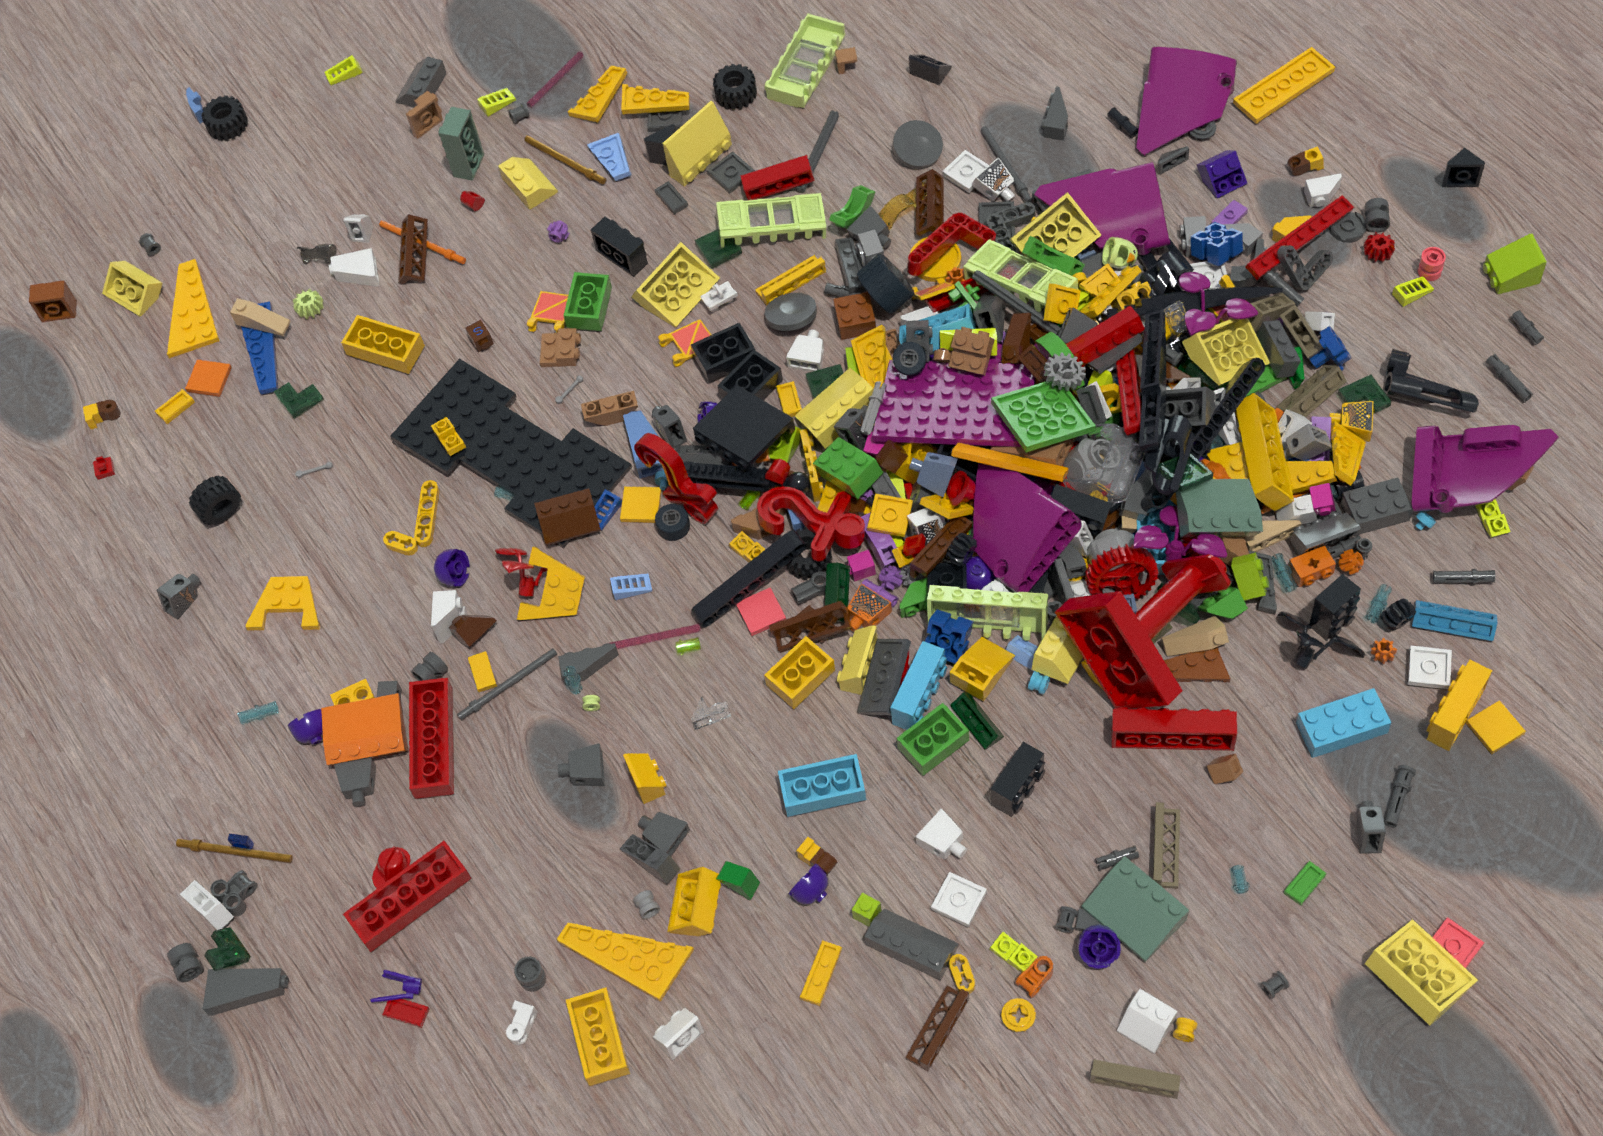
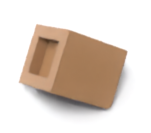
M855 47L835 50L838 73L844 74L845 64L858 61Z
M1236 753L1215 758L1207 765L1214 784L1236 780L1243 773Z

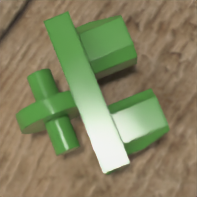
M959 281L954 284L955 289L948 293V297L953 303L961 298L964 303L959 307L969 304L973 313L977 305L975 301L980 299L977 295L980 291L979 287L972 288L968 284L964 288Z

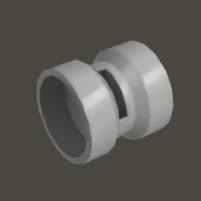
M650 890L639 893L633 899L636 907L640 909L639 913L642 919L651 918L660 911L658 903L654 902V895Z

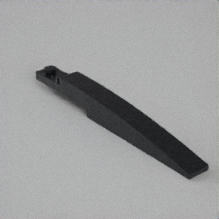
M1218 287L1203 289L1205 292V309L1224 305L1228 300L1234 298L1247 300L1283 292V288ZM1178 291L1135 299V304L1125 305L1124 309L1131 306L1138 315H1144L1172 308L1175 314H1183L1191 309L1201 310V292ZM1118 308L1107 309V313L1101 314L1102 321L1104 322L1122 310H1118Z
M1164 309L1148 313L1145 316L1140 389L1143 394L1139 438L1141 452L1160 448L1162 427H1165L1166 327Z

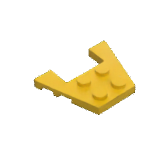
M533 546L529 564L548 569L540 606L521 602L517 620L577 615L585 576Z
M308 576L271 577L246 623V629L248 631L264 630L267 613L303 612L302 629L320 630Z

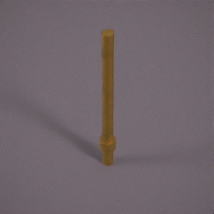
M528 135L525 137V142L583 173L586 178L595 180L602 185L605 184L606 178L597 174V171L582 166Z
M177 839L176 841L177 847L190 848L191 851L197 852L204 850L291 863L293 856L288 854L205 843L198 839H192V841Z

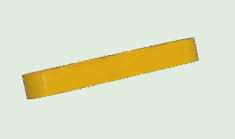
M433 480L425 481L421 486L414 539L420 547H427L433 541L440 493L437 483ZM430 487H433V489H431V492H430V495H431V496H429V493H428L427 490H430ZM432 502L431 508H423L425 503ZM425 518L431 519L430 522H429V524H427V525H422V524H421V521H422L423 519H425ZM423 531H425L426 537H424V540H421L420 538H423L424 534Z

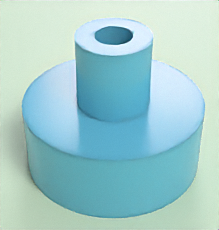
M658 471L655 474V483L660 486L661 490H665L669 486L664 471Z
M1419 511L1416 515L1420 521L1415 526L1420 530L1425 526L1432 528L1436 523L1425 511Z

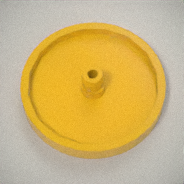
M923 238V239H921L920 241H918V242L912 247L910 253H911L916 247H918L926 238ZM955 243L918 277L930 282H936L935 279L943 277L945 280L947 271H951L954 267L960 268L961 251L958 245Z

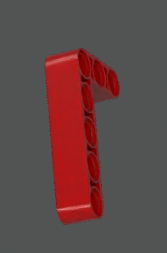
M954 213L908 255L907 272L912 276L921 275L959 239L979 250L989 239L995 242L996 233L964 213Z

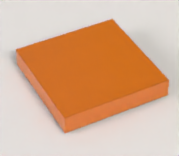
M197 359L185 389L190 393L220 397L232 367L226 363Z

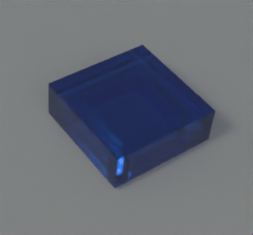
M229 833L227 840L233 847L253 849L254 843L249 836Z

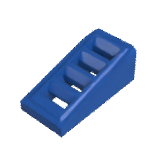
M606 489L595 505L597 518L602 520L599 523L601 530L604 529L622 505V499ZM608 500L613 501L612 505H611L610 503H608L607 501H608ZM604 505L609 507L608 511L603 508ZM601 511L606 515L603 517L598 513Z

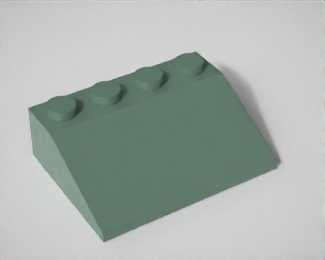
M1181 479L1179 489L1176 492L1180 538H1195L1200 534H1213L1218 537H1254L1263 532L1261 510L1249 479Z
M1126 856L1110 870L1081 906L1101 925L1112 929L1119 940L1144 962L1186 922L1190 911Z

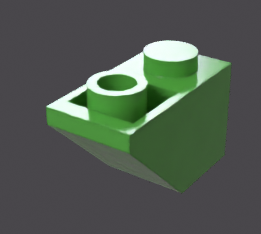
M928 577L913 582L908 587L899 605L901 618L911 617L917 612L927 610Z
M1233 587L1218 591V594L1203 600V604L1198 606L1200 611L1231 619L1248 609L1239 589Z

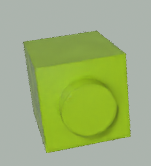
M862 892L852 908L853 919L870 927L873 919L882 911L881 903Z

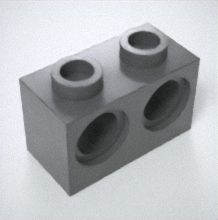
M929 320L906 321V342L919 344L924 349L927 362H929V355H933V344H929V338H933V329L929 327ZM922 330L924 333L917 335L915 331Z

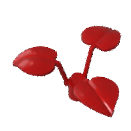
M518 548L495 549L497 554L515 555L518 558V562L502 561V566L508 573L519 570L518 595L534 596V586H538L543 572L548 571V569L542 567L536 580H533V576L525 575V569L534 568L532 564L522 562L521 555H527L526 551Z

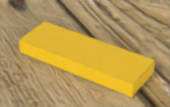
M822 940L800 995V1000L818 1006L821 1005L841 954V946Z

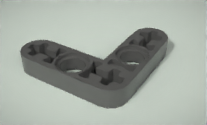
M1027 202L988 215L986 226L995 231L996 235L998 233L1006 235L1003 238L996 237L995 242L1003 246L1006 243V247L1015 251V246L1009 240L1011 235L1007 228L1032 220L1035 217V206ZM1012 214L1015 215V218L1010 220L1006 216Z
M1291 245L1281 246L1277 253L1279 261L1297 290L1310 289L1333 261V255L1329 250H1319L1305 266L1297 251ZM1294 264H1296L1297 270L1295 273L1293 271ZM1313 266L1315 267V273H1314V275L1312 274V271H1311V269H1312Z

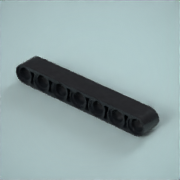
M795 530L787 532L691 609L692 615L701 627L710 626L806 549V543Z

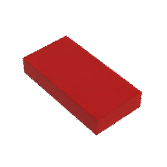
M405 999L389 1000L382 1015L386 1018L422 1028L430 1008Z

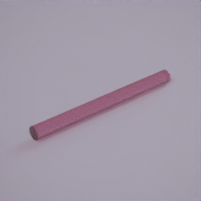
M581 51L577 52L527 102V105L530 108L533 107L584 56Z
M695 624L610 642V644L615 643L617 649L700 632L701 630L700 625Z

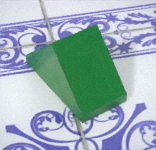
M725 861L716 877V880L749 901L760 884V881L751 869Z

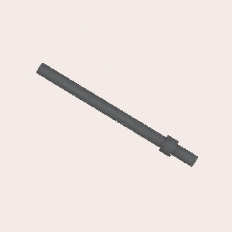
M986 126L982 127L981 132L989 145L1014 178L1013 183L1016 186V191L1019 195H1022L1026 203H1031L1033 199L1029 195L1025 183L1021 182Z
M552 648L478 700L474 699L468 703L469 706L457 713V716L462 720L472 712L476 713L482 709L481 706L556 656L557 652Z

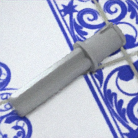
M875 382L872 395L869 396V404L860 432L864 435L871 434L880 404H883L882 398L887 387L885 383L880 387L881 382Z

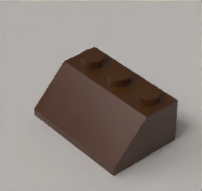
M589 488L534 503L546 546L601 531Z

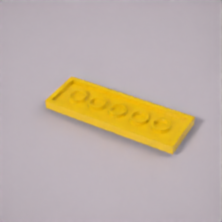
M1310 47L1235 97L1233 104L1257 124L1335 72V66L1313 47Z

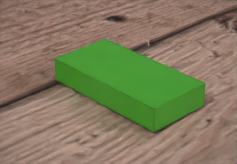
M1309 861L1284 890V894L1301 906L1325 878L1327 873Z

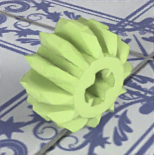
M310 288L307 292L302 290V293L296 294V298L293 299V308L301 318L305 317L308 319L310 316L314 318L315 314H320V310L324 309L322 297L316 290L312 292Z

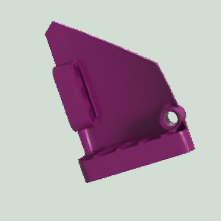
M1172 47L1151 48L1136 149L1145 156L1196 128L1222 118L1229 95L1234 92L1237 61L1230 57L1198 50Z
M1153 162L1118 171L1112 168L1040 185L1034 193V196L1050 207L1068 192L1101 233V236L1094 241L1100 249L1104 248L1106 241L1110 237H1118L1130 241L1136 247L1139 255L1148 254L1153 247L1155 249L1170 245L1159 183Z
M1436 425L1417 427L1412 488L1413 511L1439 510L1441 513H1448L1453 508L1492 502L1520 479L1558 440V435L1552 429L1521 431V428L1517 425L1468 428L1463 431V434L1446 436L1442 435L1439 427Z
M978 463L973 518V538L977 540L975 552L1004 586L1009 587L1016 593L1029 592L1080 531L1082 522L1070 509L1050 497L1041 487L1020 473Z

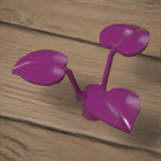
M1187 272L1180 275L1179 285L1183 290L1191 293L1201 292V310L1191 309L1185 313V325L1191 336L1198 332L1212 329L1215 324L1219 323L1220 318L1225 312H1227L1228 317L1233 319H1246L1258 315V311L1248 301L1234 298L1226 302V308L1216 318L1212 312H1205V292L1203 289L1210 288V280L1205 275L1197 272Z
M1167 506L1160 511L1159 515L1160 520L1164 524L1169 526L1176 525L1174 540L1171 543H1168L1169 539L1166 533H1162L1159 527L1152 525L1141 527L1134 537V549L1166 548L1167 561L1182 559V555L1186 556V552L1190 547L1202 555L1210 554L1214 557L1227 558L1223 541L1213 534H1200L1197 539H1192L1184 549L1182 542L1178 540L1179 519L1177 506Z

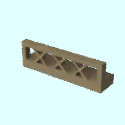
M1333 365L1322 366L1274 409L1279 408L1283 412L1287 409L1307 417L1347 382L1340 367Z
M1156 802L1153 880L1163 888L1178 889L1180 809L1164 808V803ZM1164 815H1176L1175 822L1168 826L1164 821ZM1168 832L1175 837V841L1170 845L1163 840V836ZM1168 851L1174 856V860L1169 865L1163 860V855ZM1168 870L1174 876V882H1162V875Z
M1094 1059L1090 1083L1177 1099L1181 1076Z

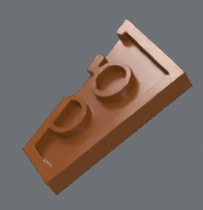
M1217 647L1164 660L1177 682H1191L1192 680L1230 682V676Z

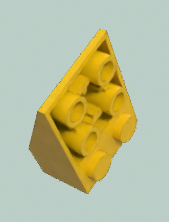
M981 637L953 666L949 672L950 683L984 702L1015 658V655Z

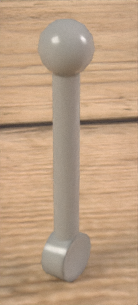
M577 376L576 381L561 396L556 397V403L562 404L563 398L578 383L583 381V377Z
M327 462L325 465L306 471L298 470L295 475L297 478H302L303 475L325 468L331 469L333 463Z

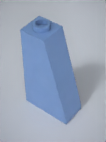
M641 410L623 415L639 478L655 475L658 471H664L663 466L658 460L652 467L644 465L634 450V445L644 434L651 433L658 436Z

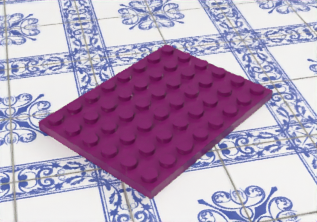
M893 360L889 361L884 382L887 387L882 398L883 404H880L872 433L873 441L887 442L889 439L893 442L963 443L982 446L1022 447L991 404V398L1035 385L1036 377L1024 364L988 363L984 376L948 367L949 363L929 361L926 362L925 368L921 373L915 376H906L896 370Z

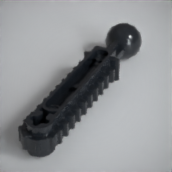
M683 462L688 477L693 483L708 484L716 488L760 491L763 493L770 490L771 486L792 487L803 493H806L810 488L809 477L800 471L789 475L782 485L765 479V474L768 471L765 467L763 469L753 468V473L751 474L746 470H741L738 466Z

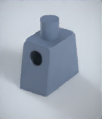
M928 452L924 462L913 458L909 469L919 472L916 481L919 485L944 497L958 458Z

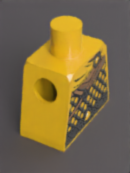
M1374 401L1343 403L1340 413H1329L1331 424L1336 421L1362 440L1370 442L1373 429Z

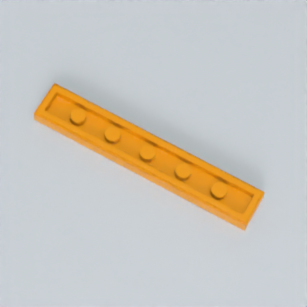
M957 443L952 449L951 455L956 458L1059 482L1064 481L1069 470L1068 467L963 443Z

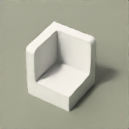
M1306 311L1305 318L1313 330L1322 331L1329 325L1334 330L1335 313Z

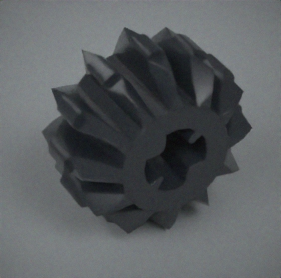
M959 533L948 547L946 552L947 559L954 565L964 566L972 558L973 553H975L977 540L969 534Z
M1400 599L1387 607L1382 612L1380 618L1389 630H1396L1411 621L1416 614V610L1407 599Z

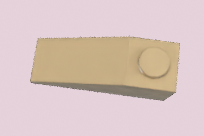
M238 298L230 311L236 325L284 336L290 324L289 319L254 302Z
M1299 520L1262 521L1263 532L1254 537L1243 538L1246 540L1248 550L1258 552L1289 538L1293 533V529L1301 526V522Z
M1216 616L1161 638L1166 656L1210 650L1229 642L1226 627Z

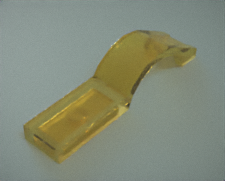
M927 179L922 182V186H924V184L926 183ZM916 187L906 195L900 194L892 198L879 212L878 215L887 224L889 230L892 229L895 220L904 210L910 207L916 208ZM927 191L922 197V200H924V198L926 197Z

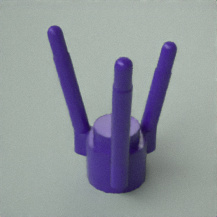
M384 970L382 977L403 982L402 991H406V994L372 998L370 1002L404 998L413 999L414 995L420 994L422 978Z

